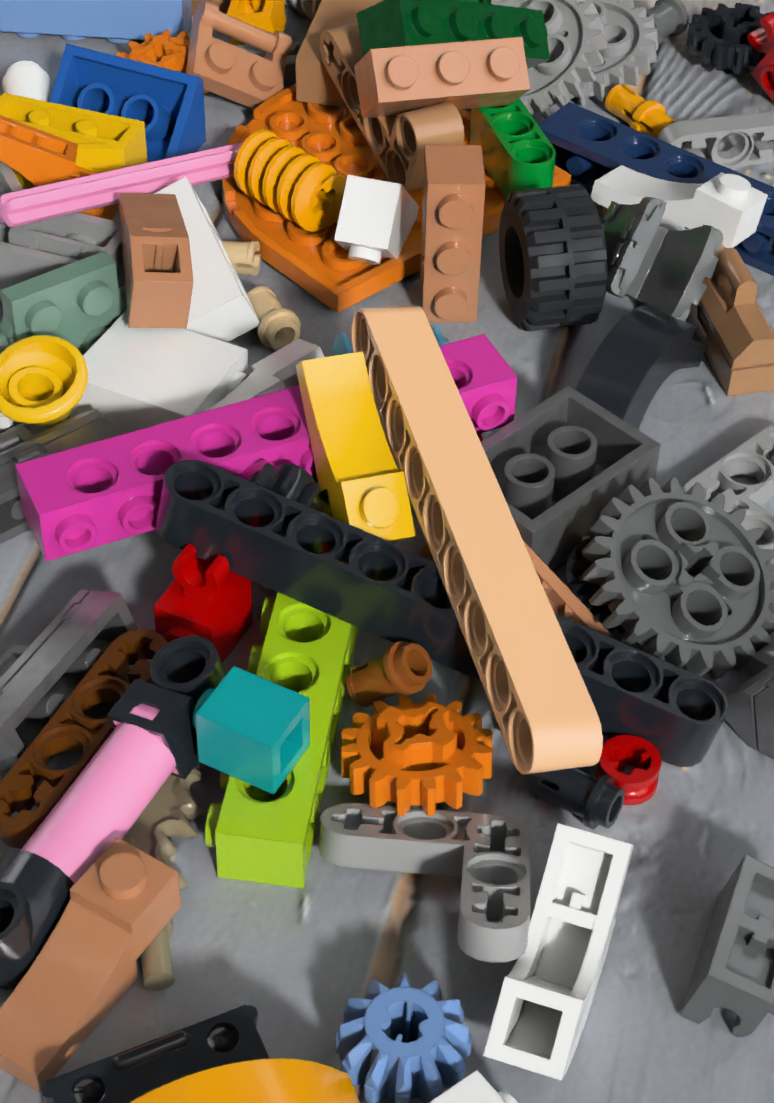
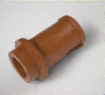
M399 641L391 644L383 656L364 664L353 666L350 669L351 673L346 676V687L353 701L363 707L372 706L373 702L383 700L397 693L412 695L420 692L426 686V682L432 675V662L429 654L422 646L416 643Z

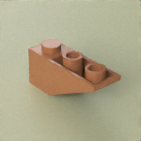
M119 193L128 328L187 329L193 289V272L189 236L176 195Z

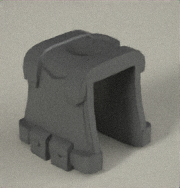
M646 196L638 204H619L611 201L603 218L606 223L602 227L607 253L606 291L620 298L627 294L643 303L649 304L656 310L686 321L691 311V305L698 306L707 288V285L702 283L704 278L711 279L719 258L714 255L723 242L722 232L713 226L704 224L701 227L682 231L664 228L659 224L667 202L658 198Z

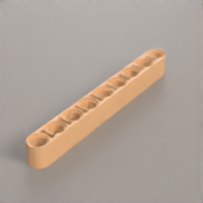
M420 306L358 308L354 312L351 324L353 353L363 351L374 401L384 434L399 472L404 471L411 503L516 769L523 775L596 765L600 760L603 745L602 728L597 711L425 312Z

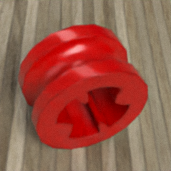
M615 736L607 740L602 746L596 778L600 779L605 774L614 777L616 786L625 790L623 805L641 804L649 800L656 792L662 762L659 750L650 741L639 736ZM626 765L636 767L630 775L621 773Z

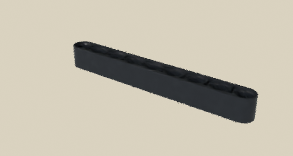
M183 460L174 463L167 469L163 480L156 522L157 531L164 541L181 550L188 543L195 545L196 556L211 563L218 555L225 556L229 562L230 571L390 642L406 641L416 643L427 651L431 660L481 681L435 561L211 464L198 460ZM555 614L597 711L602 735L609 738L619 735L642 737L650 741L659 750L663 762L671 765L692 767L700 763L707 754L728 713V701L721 689L701 676Z

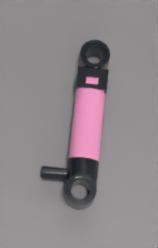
M192 635L180 637L165 644L155 653L150 663V676L155 685L138 679L133 681L107 714L114 728L112 734L0 876L1 989L16 988L27 973L71 899L70 888L116 838L121 840L124 838L170 775L185 780L199 762L196 729L192 725L193 712L202 694L209 688L215 689L227 675L219 653L210 640Z

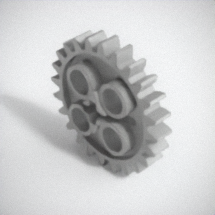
M491 0V4L543 10L544 22L548 33L547 41L550 60L527 69L530 90L519 97L532 117L534 112L540 111L542 116L547 119L550 116V107L555 104L560 108L566 105L565 97L569 94L582 97L584 94L579 84L581 81L595 82L596 77L591 67L604 64V59L599 51L607 47V42L602 34L606 29L592 0H505L503 2L501 0Z
M592 0L606 29L602 34L607 42V47L599 51L604 59V64L591 67L596 77L595 82L581 81L579 86L584 95L577 97L569 94L565 97L567 103L572 98H578L581 106H586L590 96H596L599 101L605 102L606 92L616 85L620 84L622 86V84L626 83L638 86L639 74L649 75L651 73L650 63L657 61V28L654 25V18L647 17L646 7L642 6L634 9V0H625L621 3L618 0Z

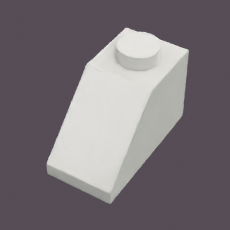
M347 175L334 240L343 249L349 251V259L358 262L379 265L381 257L397 259L417 218L419 206L402 184Z

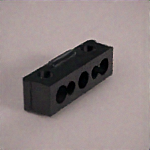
M245 1004L49 1079L41 1089L43 1103H130L158 1087L200 1071L237 1062L269 1059V1055L257 1030L258 1011L256 1007ZM225 1028L214 1036L209 1037L215 1029ZM82 1080H93L83 1087L75 1088Z

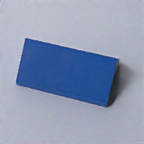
M66 44L49 102L144 121L148 163L195 153L206 142L203 79L198 76Z

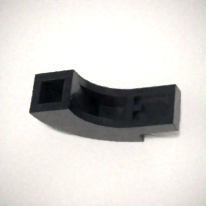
M640 306L626 314L604 338L589 361L575 390L639 430L643 417L663 382L678 369L699 367L707 345L692 340L696 325L649 306Z

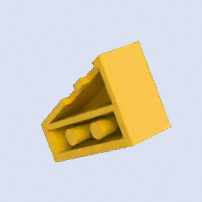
M3 93L0 96L1 116L78 144L75 165L97 173H103L148 163L144 121ZM11 168L23 190L36 187L23 175Z

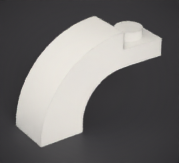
M557 824L537 901L529 924L527 948L525 953L516 960L509 975L504 978L483 1056L560 1081L564 1078L579 1043L601 975L616 922L614 917L634 845L563 824Z

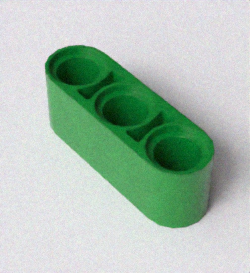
M520 98L510 105L471 108L470 145L482 146L483 164L505 199H507L510 192L553 187L555 149Z

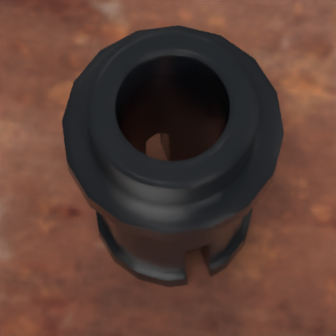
M575 768L533 773V775L541 777L543 780L541 783L535 780L530 782V796L538 800L542 799L583 817L585 827L595 829L600 825L609 829L618 818L624 803L625 790L616 786L614 777L605 774L599 779Z

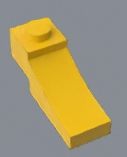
M363 351L299 362L295 367L320 491H328L332 517L391 543L416 536L404 471L399 472L387 443L374 401Z

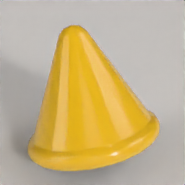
M35 335L13 343L0 353V412L5 417L16 422L35 424L46 428H51L68 420L73 408L84 395L88 383V368L85 358L73 344L56 336Z

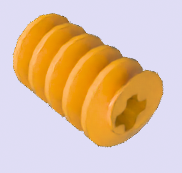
M261 129L253 132L246 138L238 150L234 163V178L240 190L246 195L254 197L259 203L268 205L274 212L282 214L287 220L297 223L302 229L311 232L325 230L339 218L347 178L337 175L335 169L330 164L320 162L314 155L306 154L302 148L291 145L284 138L277 137L271 130Z

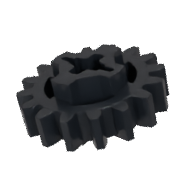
M719 3L716 10L704 7L702 8L701 15L693 14L691 23H689L686 45L690 46L689 53L695 56L701 55V64L716 63V70L718 71L723 70L740 74L742 68H749L753 72L766 53L756 51L749 43L747 36L761 28L760 19L772 12L762 14L760 13L759 6L744 3L743 5L736 3L734 8H728L723 3Z

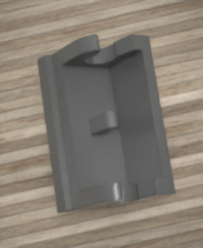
M748 855L744 856L716 899L679 1014L686 1019L700 1024L711 1017L714 1008L730 1009L737 1014L732 1034L736 1037H743L753 1033L768 1013L774 1015V867Z

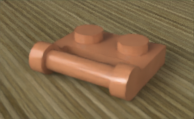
M202 0L197 6L193 17L186 74L203 79L204 90L255 109L261 103L283 90L286 58L291 49L292 37L278 30L270 33L220 12L218 5ZM212 31H217L265 51V58L212 37Z

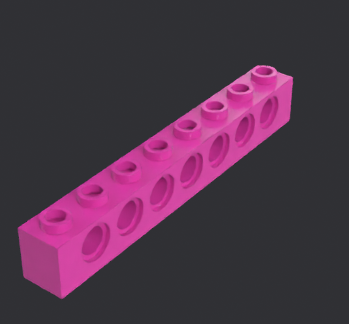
M481 334L439 346L476 433L480 434L497 429L514 421L517 375L486 335ZM299 385L15 464L22 512L45 561L47 562L157 529L156 522L164 476L167 469L176 462L183 460L202 461L245 480H249L251 475L258 476L265 463H270L274 467L280 464H294L306 470L317 482L318 478Z

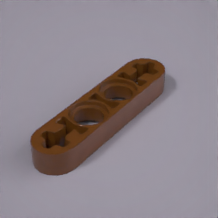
M137 629L118 636L1 780V842L9 847L22 849L114 731L108 717L93 719L86 716L87 712L93 706L102 702L117 703L135 679L155 685L150 676V663L155 653L167 644V641L161 634L154 630ZM72 750L83 754L81 759L69 768L58 770L47 766L52 757L63 751ZM36 804L37 809L34 812L30 811ZM19 812L16 817H12V814Z

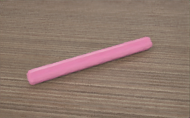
M243 142L6 193L0 196V222L14 228L119 203V193L154 194L184 177H187L192 186L234 177L235 159Z

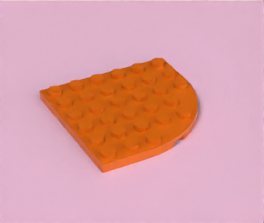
M296 84L278 92L254 109V119L246 126L238 125L227 143V146L241 143L255 131L261 129L271 130L277 137L284 138L291 145L302 148L306 154L314 155L320 162L330 164L335 169L337 175L346 178L347 175L389 182L350 110L344 107L297 101ZM459 109L458 111L464 126L463 145H470L471 113L464 109ZM555 165L553 187L571 185L572 175ZM485 166L486 187L482 238L499 229L500 218L506 200ZM234 177L221 179L224 206L229 220L238 235L244 241H258L260 251H255L256 254H261V258L336 313L420 270L423 188L408 192L418 204L419 210L398 258L381 257L380 264L375 265L348 258L349 251L343 249L334 240L338 219L325 230L317 232L304 230L297 223L291 222L282 214L274 212L268 205L261 204L254 197L246 195L237 187Z

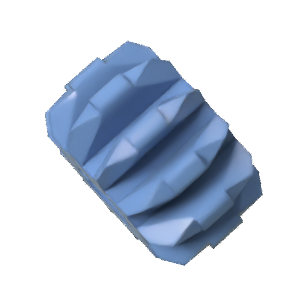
M404 971L396 983V988L388 989L373 978L366 989V999L349 997L348 1004L344 1008V1024H341L340 1030L336 1031V1053L339 1054L340 1060H343L342 1071L349 1074L353 1087L364 1086V1099L368 1103H380L386 1097L395 1099V1103H411V1099L419 1098L424 1103H429L442 1094L443 1088L450 1089L464 1079L465 1062L467 1057L471 1055L472 1035L469 1033V1027L463 1025L464 1011L461 1008L460 999L441 1001L442 990L439 988L436 979L419 990L412 988V983Z

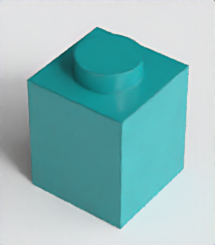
M233 666L215 689L209 688L202 694L194 709L192 725L196 729L198 761L274 795L310 746L309 697Z

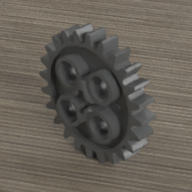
M672 477L662 488L653 478H649L639 490L631 484L618 498L613 497L598 514L599 518L587 531L592 540L582 550L581 554L593 562L582 574L583 580L600 585V589L589 599L590 604L608 606L611 611L603 621V627L613 628L621 625L626 631L622 638V643L632 646L638 642L644 646L643 652L654 657L662 656L666 662L680 668L686 664L689 672L701 677L709 670L717 679L722 678L733 667L739 671L748 663L751 657L756 655L757 651L772 642L769 635L774 632V571L768 570L766 566L774 558V550L759 549L755 543L764 531L762 528H753L746 531L741 525L746 511L743 508L736 510L732 514L724 511L725 495L721 492L711 502L704 500L701 483L696 482L685 494L676 477Z

